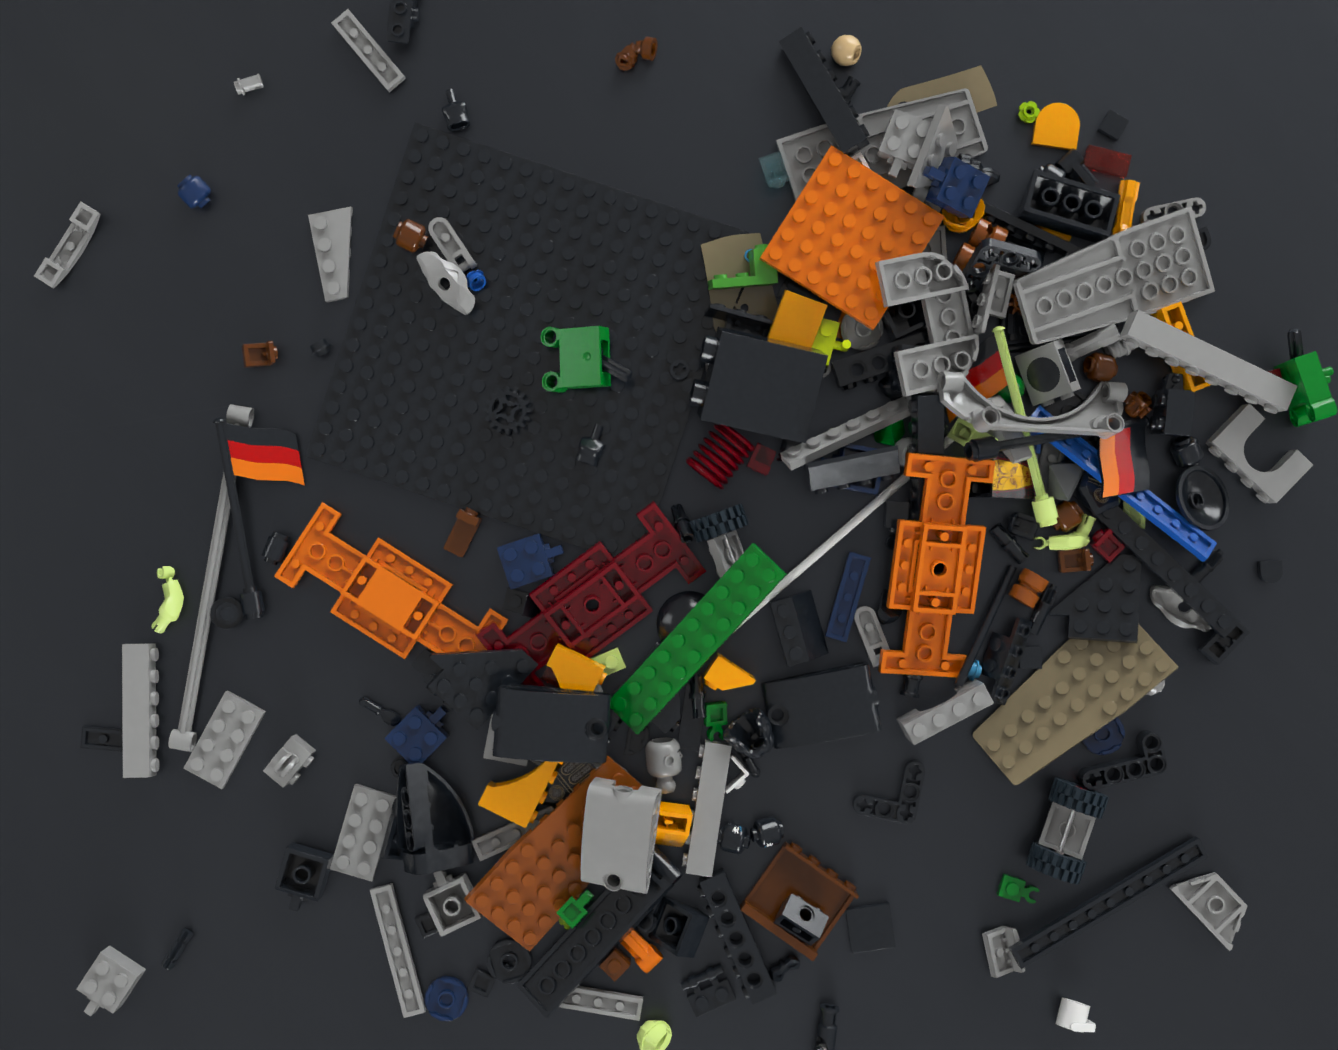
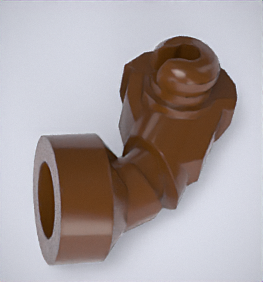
M645 37L642 41H636V44L632 42L630 45H627L621 52L616 54L615 62L617 66L624 71L633 68L639 54H641L643 59L653 61L657 53V39Z

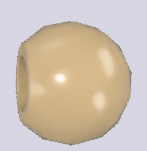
M852 35L839 36L831 47V56L840 66L854 65L859 60L862 52L859 40Z

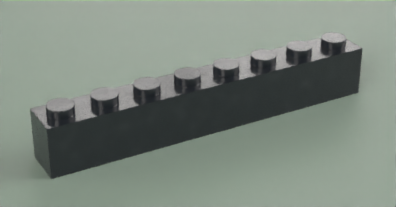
M931 392L911 395V400L908 402V409L911 413V422H909L908 430L909 434L912 435L909 453L944 456V405L940 402L939 393ZM910 477L912 488L909 490V498L912 502V510H910L909 519L919 521L925 478ZM939 563L934 567V572H941L944 570V565L942 563Z

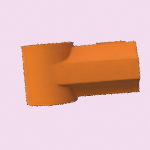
M635 929L621 942L622 946L635 958V962L645 973H649L664 958L662 953L653 944H649Z

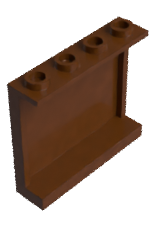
M785 841L740 904V910L807 958L814 961L818 955V948L854 897L858 899L859 895L855 891L857 887L848 880H845V882L837 878L839 875L829 867L824 869L819 865L821 862L812 855L807 857L802 853L803 849L794 842L789 844ZM791 893L800 896L805 902L819 908L824 914L829 916L820 939L811 946L773 923L782 902Z

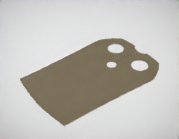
M980 65L949 76L902 88L892 97L887 107L898 105L904 101L911 102L964 88L970 91L977 113L997 106L991 84Z
M761 234L731 235L702 244L701 248L707 282L714 279V275L727 274V278H734L737 273L748 272L750 276V265L745 260L744 255L747 250L755 249V245L763 244ZM772 285L744 287L738 303L735 302L741 288L709 290L711 304H723L729 309H733L734 306L736 307L735 309H741L742 304H747L748 311L746 312L748 314L764 315L770 320H774L778 310ZM713 318L716 332L718 326L724 327V320Z

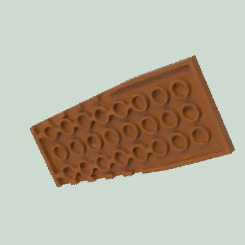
M607 756L605 763L597 769L594 768L589 773L590 776L582 784L578 783L573 788L574 791L565 800L561 799L556 804L557 807L549 815L546 813L533 830L530 828L513 844L464 898L466 903L529 952L561 918L556 912L571 896L577 900L589 884L581 881V846L586 796L590 783L595 777L616 780V786H628L633 790H638L642 785L609 756Z

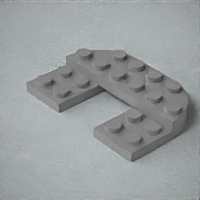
M932 252L917 253L875 262L884 308L921 300L930 344L894 352L903 397L938 389L937 377L941 371L961 372L966 377L969 373L968 370L972 363L976 362L978 356L979 336L973 332L965 290H968L969 287L959 267L956 264H951L945 259V256Z

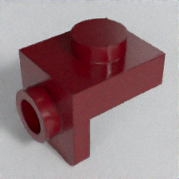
M1104 528L1103 530L1099 529L1092 535L1091 538L1093 540L1089 545L1105 561L1110 563L1125 546L1112 534L1113 531L1111 529Z

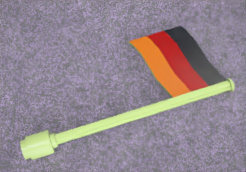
M997 326L992 330L994 333L979 344L976 362L972 363L966 378L987 399L1008 386L1015 414L1026 416L1004 333L1005 327ZM946 407L949 423H951L957 415ZM1022 432L1024 437L1031 436L1030 432ZM1033 445L1029 446L1032 457L1027 459L1036 493L1035 500L1031 503L1036 522H1039L1040 527L1057 524L1059 516L1054 497H1049L1048 493L1045 492Z

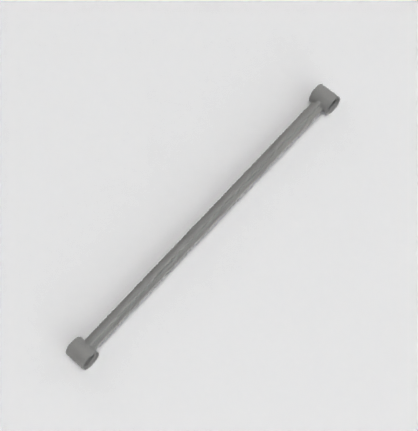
M230 404L226 414V422L250 428L254 419V409ZM224 472L178 729L171 731L168 742L169 748L188 752L194 750L197 741V733L191 732L211 623L210 608L215 600L231 510Z

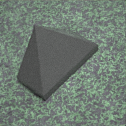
M1069 460L1050 464L1048 496H1053L1054 499L1069 501L1084 469L1074 461Z

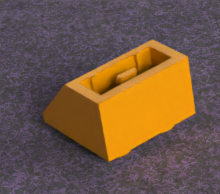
M661 801L655 844L683 847L689 836L693 816L690 805Z

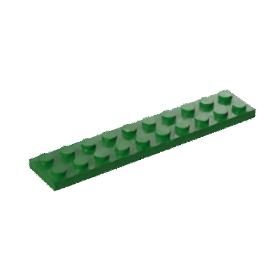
M752 543L611 698L610 708L637 735L640 734L787 574L755 543Z

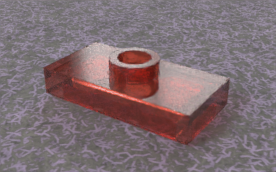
M1088 145L1084 157L1085 166L1090 170L1125 178L1127 177L1132 155Z

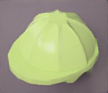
M660 1020L646 1021L640 1026L637 1033L640 1050H665L672 1037L670 1026L665 1021Z

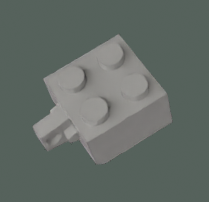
M898 109L894 110L876 156L886 159L887 163L891 165L887 177L896 179L900 168L906 170V168L913 170L931 122Z
M445 870L433 873L436 879L433 882L434 887L425 891L423 899L440 936H444L482 917V914L465 902L464 898L473 889L466 872L454 878L452 874L447 875Z
M109 945L100 952L76 989L90 1000L84 1012L92 1016L101 1007L111 1013H115L124 1004L146 969Z

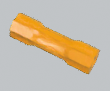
M1121 180L1119 182L1118 194L1120 199L1111 236L1132 225L1134 206L1138 198L1140 183L1135 180Z

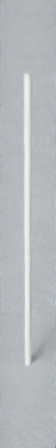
M972 418L965 420L972 424ZM946 437L944 439V450L951 443H953L954 440L950 439L949 437ZM902 474L789 572L738 628L907 483L910 477Z

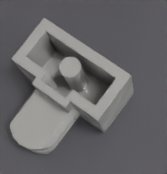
M295 734L277 752L263 772L283 788L288 784L293 785L301 776L298 773L301 768H307L315 759L312 755L316 750Z

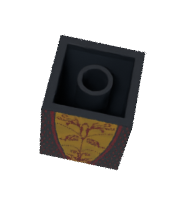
M998 453L995 459H991L996 461L993 483L971 482L969 497L1035 499L1036 496L1027 460L1013 464L1004 453Z

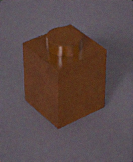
M617 946L599 963V967L615 982L630 967L631 958Z

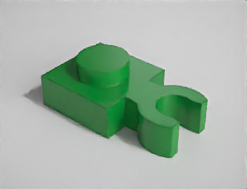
M725 701L705 703L707 717L704 718V725L710 727L707 730V738L713 741L714 733L718 732L719 738L724 740V730L721 725L727 724V703Z
M1003 873L997 895L1016 902H1020L1022 896L1027 902L1034 904L1036 900L1030 898L1029 893L1031 891L1039 892V889L1034 885L1025 887L1026 881L1024 879Z

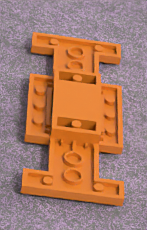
M324 502L321 503L274 575L275 578L291 588H295L305 571H308L338 590L341 596L330 612L403 659L407 658L417 641L435 653L487 650L476 637V633L493 620L501 630L509 621L490 608L479 626L451 610L442 602L453 584L379 537L367 555L339 539L331 531L342 514Z

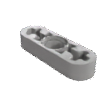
M1195 197L1149 207L1141 213L1140 222L1149 221L1147 216L1150 215V212L1152 216L1159 215L1160 213L1163 216L1167 214L1170 207L1180 210L1193 206V203L1194 206L1199 207L1196 214L1193 211L1194 217L1197 219L1205 213L1206 204L1201 198Z

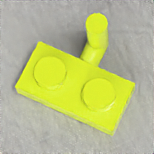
M823 318L812 348L822 350L828 355L826 366H828L833 349L847 352L851 347V342L849 340H844L843 342L836 341L840 323Z

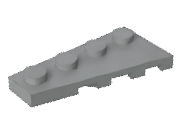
M352 207L308 215L326 302L349 298Z

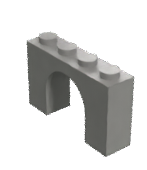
M1250 403L1241 405L1205 443L1210 447L1208 450L1215 457H1220L1226 462L1224 465L1229 471L1236 472L1241 477L1240 481L1246 487H1252L1257 492L1256 496L1263 503H1277L1313 464L1297 449L1289 450L1266 472H1260L1252 468L1246 461L1244 445L1249 435L1265 418Z
M975 678L973 681L968 680L964 683L963 687H955L954 689L957 694L942 704L925 711H918L915 708L896 718L905 737L913 745H916L994 704L984 683Z

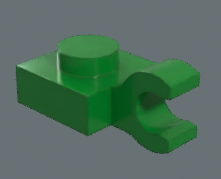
M587 889L577 901L571 896L556 913L573 929L588 913L583 907L593 899L594 895Z

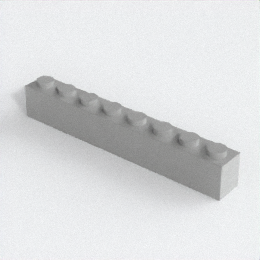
M1140 310L1129 313L1119 338L1125 340L1127 345L1134 348L1140 347L1146 350L1145 353L1152 357L1159 356L1165 359V363L1168 365L1180 366L1189 375H1199L1205 378L1204 381L1208 384L1220 385L1229 394H1239L1245 397L1244 400L1248 403L1260 404L1269 413L1277 414V412L1287 411L1297 389V385Z

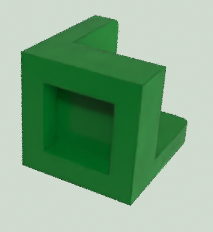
M903 419L874 432L875 441L894 446L905 434Z

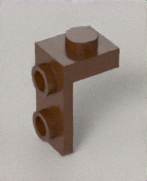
M468 507L466 510L459 509L456 515L458 519L443 547L445 550L461 558L464 557L482 521V518L477 516L478 512Z

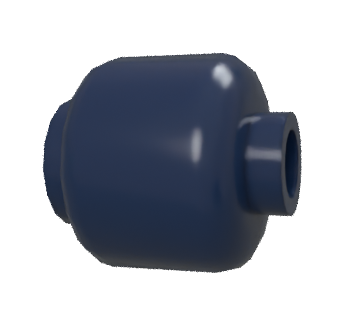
M188 175L177 185L179 188L178 196L190 208L197 206L203 208L210 201L208 196L211 193V189L197 175L193 177Z

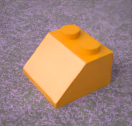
M718 652L703 673L705 684L715 691L717 688L723 691L752 685L756 681L753 675Z

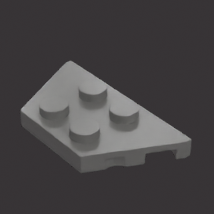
M939 104L907 183L910 187L931 186L932 180L922 175L925 166H933L938 169L944 157H953L957 151L958 140L947 105Z
M1213 872L1173 884L1169 887L1226 949L1230 951L1233 948L1232 941L1234 935L1239 931L1241 918L1245 915L1247 905L1217 873Z

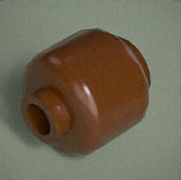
M410 219L404 222L400 221L393 235L399 247L413 253L419 247L423 249L428 240V236L425 235V227Z
M1094 352L1085 358L1083 371L1088 379L1105 382L1110 381L1116 376L1118 365L1112 355Z
M1063 500L1056 505L1059 516L1057 518L1058 523L1051 525L1056 531L1060 529L1062 532L1067 533L1081 524L1082 515L1084 514L1075 501Z

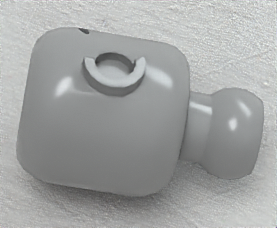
M674 738L652 739L645 746L647 771L651 776L657 777L655 788L662 789V794L672 793L676 788L673 776L679 774L682 770L681 758L683 755L680 751V744Z

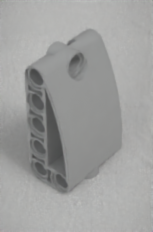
M600 777L593 779L588 787L581 846L582 882L602 885L610 891L622 889L647 894L650 885L662 789L641 785L638 790H633L628 786H616V780ZM611 875H617L620 881L614 880Z

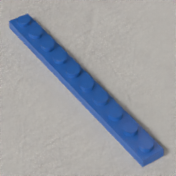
M1039 405L1030 417L1047 418L1054 416ZM1081 437L1050 442L1055 448L1101 482L1097 449ZM1147 490L1119 496L1202 562L1208 559L1217 543L1197 527L1191 525L1182 515L1151 491Z

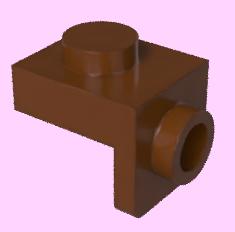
M273 341L242 345L244 367L271 366L275 363V359H278L277 347L273 346Z
M1089 549L1057 551L1059 573L1091 571L1094 558Z

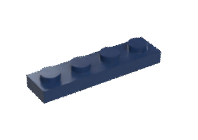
M853 552L848 553L825 632L826 637L847 643L871 560L870 557Z

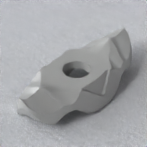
M423 252L417 255V261L430 287L444 302L464 315L470 314L475 304V297L468 289L467 279L462 270L454 263L443 260L435 252ZM443 277L447 278L450 282L448 290H445L440 284Z
M1152 585L1150 587V598L1153 604L1163 612L1169 621L1182 628H1195L1203 632L1212 630L1191 608L1186 612L1180 611L1178 605L1183 600L1168 586Z

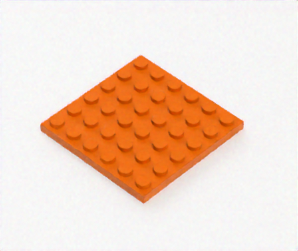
M831 145L761 255L760 260L866 327L874 330L888 308H884L875 262L922 253L945 216Z

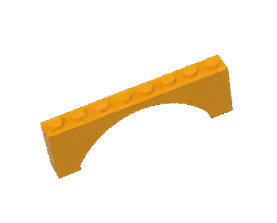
M560 643L556 645L547 663V666L552 668L560 688L594 691L597 684L602 685L607 673L603 672L606 666ZM544 761L529 773L518 778L497 783L490 780L478 805L526 828L528 823H534L539 813L535 809L538 803L543 804L548 794L545 788L548 783L553 784L558 774L554 770L558 763L562 765L563 762Z

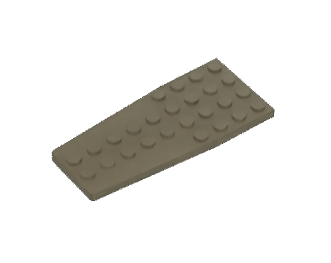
M1139 624L1137 643L1069 639L1042 665V669H1038L1007 699L1005 705H1001L973 732V738L1010 782L1017 786L1126 712L1176 671L1178 666Z

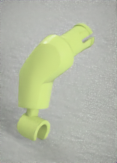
M1087 514L1082 515V522L1078 525L1076 532L1073 531V533L1050 535L1048 540L1037 536L1034 539H1040L1042 545L1033 548L1041 550L1045 546H1049L1050 550H1073L1085 547L1091 541L1088 536L1096 518Z
M162 566V568L157 569V577L166 579L167 582L162 585L165 600L158 610L159 616L151 625L152 629L156 627L154 631L157 633L165 632L170 622L178 619L184 601V595L178 580L172 579L175 570L170 566Z

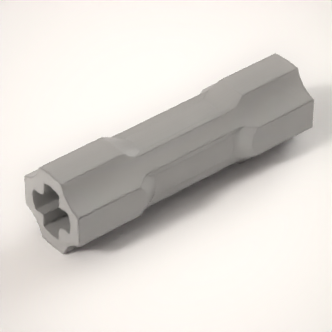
M1115 323L1064 345L1070 361L1073 362L1077 358L1101 347L1113 344L1121 340V338H1119L1120 334Z

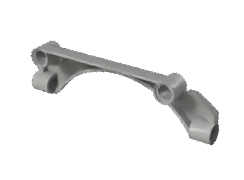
M941 371L937 377L940 402L959 418H972L974 429L980 433L996 430L1099 436L1102 439H1108L1124 429L1125 423L1121 415L1124 410L1123 402L1128 395V387L1124 382H1100L1087 399L1074 410L1059 416L1035 418L1015 414L995 405L980 394L961 372Z

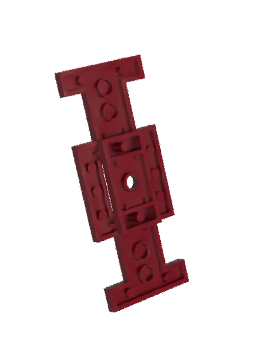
M654 501L636 514L649 532L614 558L602 542L599 541L529 593V596L541 612L508 637L494 620L476 633V637L487 650L523 649L538 663V666L521 685L547 687L535 672L548 663L558 643L590 658L650 614L653 609L641 593L673 569L677 568L688 584L706 572L686 543L681 542L679 534ZM591 599L597 600V608L594 610L588 609L586 607L587 601Z

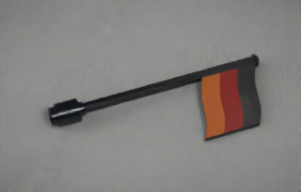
M1144 416L1142 419L1138 417L1124 420V429L1108 439H1102L1098 436L1097 457L1102 482L1100 499L1147 491L1149 489L1150 471L1145 447V428L1149 425V418L1147 416ZM1044 433L997 441L993 436L971 439L965 444L964 453L969 461L978 462L995 459L998 453L1004 450L1091 435Z
M220 417L214 419L213 423L216 425L245 585L243 593H240L239 596L242 612L246 616V620L264 617L263 611H265L262 590H257L253 583L234 475L255 480L289 481L305 486L296 434L290 431L270 428H248L225 423L226 419Z

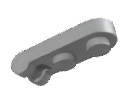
M442 217L434 218L429 223L428 231L447 261L457 265L463 273L470 268L474 269L477 267L474 259L450 223ZM463 255L466 261L458 265L456 259Z
M860 606L856 609L854 622L872 667L879 666L880 653L875 655L873 649L881 647L882 649L890 650L875 611L868 606Z

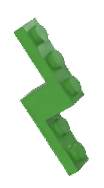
M768 244L755 245V249L748 251L750 276L748 272L737 273L734 278H727V274L714 275V279L708 281V290L777 284V270L760 260Z

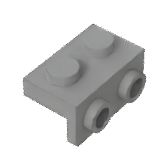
M1000 926L982 933L991 977L998 978L1013 971L1025 972V967L1021 969L1009 949L1010 946L1020 940L1015 928Z

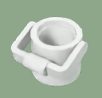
M1062 997L1055 1024L1081 1033L1095 1032L1096 1029L1095 1023L1087 1019L1090 1010L1089 1005Z

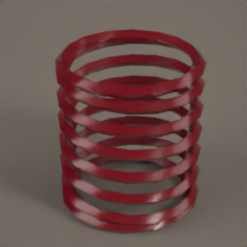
M714 424V428L738 449L714 432L708 431L709 435L731 454L705 437L703 441L725 460L704 445L698 444V448L718 465L696 450L693 451V454L712 471L692 457H688L686 463L722 490L724 486L721 483L728 484L725 476L733 478L731 470H739L735 463L739 465L744 464L741 457L749 458L747 451L752 452L755 450V447L732 427Z

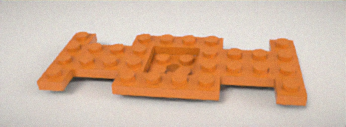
M906 452L903 475L925 478L919 521L897 520L886 606L890 609L907 610L902 650L881 649L878 666L880 673L940 677L958 676L967 655L947 653L952 616L956 615V613L974 614L986 527L983 525L965 524L971 482L993 483L996 461L989 459L974 462L972 460L969 461L966 457ZM942 563L944 565L943 572L935 574L934 567Z

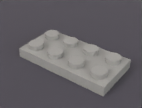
M228 690L225 691L184 769L223 789L266 711Z
M359 784L354 785L331 863V870L371 882L374 880L396 795Z

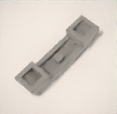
M80 201L69 219L72 222L50 258L45 257L34 276L50 287L55 288L70 272L84 252L96 229L101 214Z

